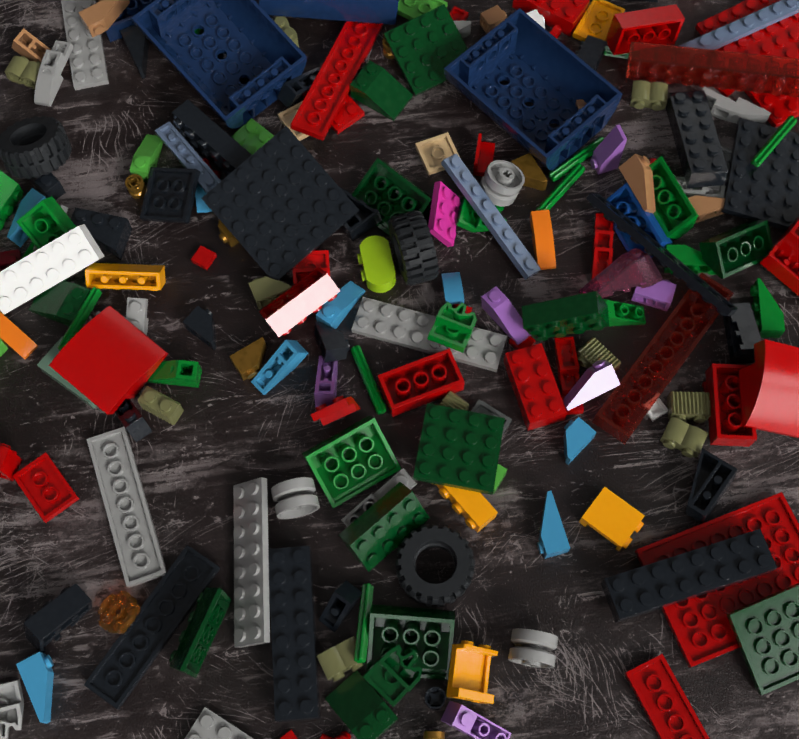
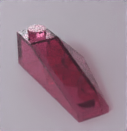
M637 248L631 249L581 288L579 294L597 291L604 298L612 296L615 291L629 292L632 287H649L662 281V276L648 253Z

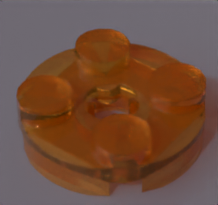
M119 591L120 593L116 595L112 593L102 602L98 614H100L98 622L103 629L110 633L123 634L139 614L140 606L131 594L126 591ZM118 609L121 610L118 615L115 613Z

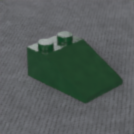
M370 60L350 84L352 98L392 121L397 118L413 97V94L389 72Z
M62 281L36 296L29 311L70 326L88 296L90 289L75 283Z
M357 670L325 698L357 739H378L398 721V717Z

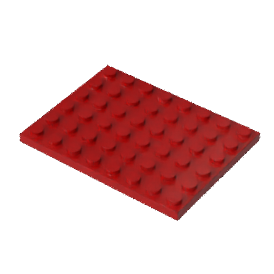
M745 0L697 23L695 29L702 36L781 0ZM799 13L713 51L717 57L719 55L746 76L741 84V88L755 105L771 112L767 121L772 127L777 128L781 126L791 115L794 118L799 117Z
M782 492L635 550L641 566H645L757 529L762 531L777 569L771 573L661 608L689 668L740 648L726 615L727 613L799 583V523Z

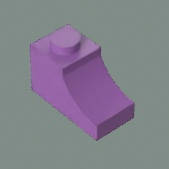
M658 279L657 283L650 287L636 286L631 301L668 311L677 284L669 280Z

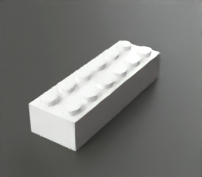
M85 224L77 226L0 272V310L3 315L105 257Z

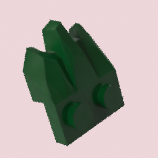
M400 645L395 646L382 655L362 676L393 707L420 681L422 673L421 667H412L417 658L415 650L406 656H401L402 648Z

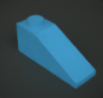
M33 188L21 200L7 238L19 247L29 237L16 221L39 202L46 199L45 196Z
M349 281L340 289L334 300L325 302L317 312V322L336 329L365 293V290Z
M286 339L253 378L251 383L265 395L291 373L307 356L308 352L297 340Z
M548 491L545 496L539 542H537L539 553L543 554L545 559L568 553L570 550L552 491Z
M38 652L17 663L16 666L39 722L47 724L51 721L54 680L52 666H54V663L49 655Z

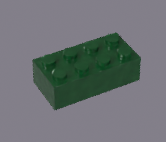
M597 291L522 306L523 328L538 341H546L551 337L562 338L572 333L582 334L587 330L598 331L610 326L608 305Z
M399 482L342 531L339 537L355 559L369 572L398 547L405 537L408 538L410 532L414 529L417 530L429 519V516L413 491Z

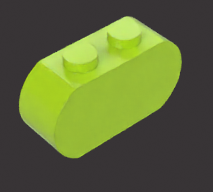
M369 236L361 242L359 246L360 254H357L358 264L363 266V270H360L362 281H366L369 290L376 293H384L391 290L396 283V273L389 241L382 236Z

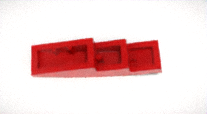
M595 213L591 284L610 285L614 222L607 220L603 216L604 213Z
M573 336L554 338L562 400L580 379V368ZM581 404L567 411V415L583 414L584 406Z

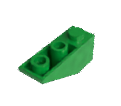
M666 244L665 248L694 273L716 274L703 261L700 251L687 245ZM664 267V273L672 274L673 271L670 268Z
M757 278L755 283L751 285L750 295L753 296L752 310L755 314V321L761 338H780L785 332L784 313L761 278Z
M603 299L608 305L610 326L646 324L643 306Z
M162 361L147 382L199 388L202 369L196 361Z

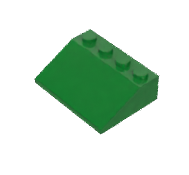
M370 415L302 453L332 508L337 507L401 470L377 421Z

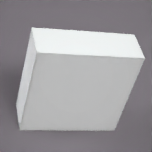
M657 395L641 405L652 422L668 412V408Z

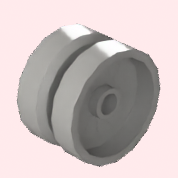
M495 160L487 167L479 185L494 205L505 207L513 204L525 183V176L515 164L505 160Z
M294 478L280 482L271 488L272 498L275 502H278L274 506L277 518H298L309 515L320 508L318 497L313 495L316 491L313 478Z
M512 629L511 642L518 646L509 649L508 660L510 662L534 668L550 669L555 667L556 656L548 651L557 648L558 637L556 635L531 629Z

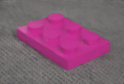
M438 181L434 183L428 227L434 237L445 246L452 247L456 237V222L460 198L443 182Z

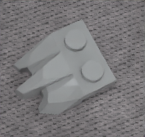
M20 679L0 683V739H8L10 726H13L15 730H22L24 698Z

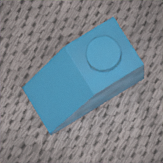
M580 417L575 421L571 419L564 427L566 429L563 435L564 454L567 465L591 442L597 433Z

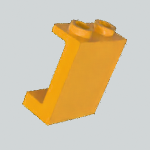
M604 487L581 517L579 523L585 527L589 525L616 545V550L619 551L622 547L626 549L633 540L630 537L634 531L638 533L644 525L642 519L645 515Z
M462 640L461 644H452L446 697L480 704H493L494 695L487 694L491 657L498 656V651L491 650L489 645L479 644L478 647L474 646L472 641Z

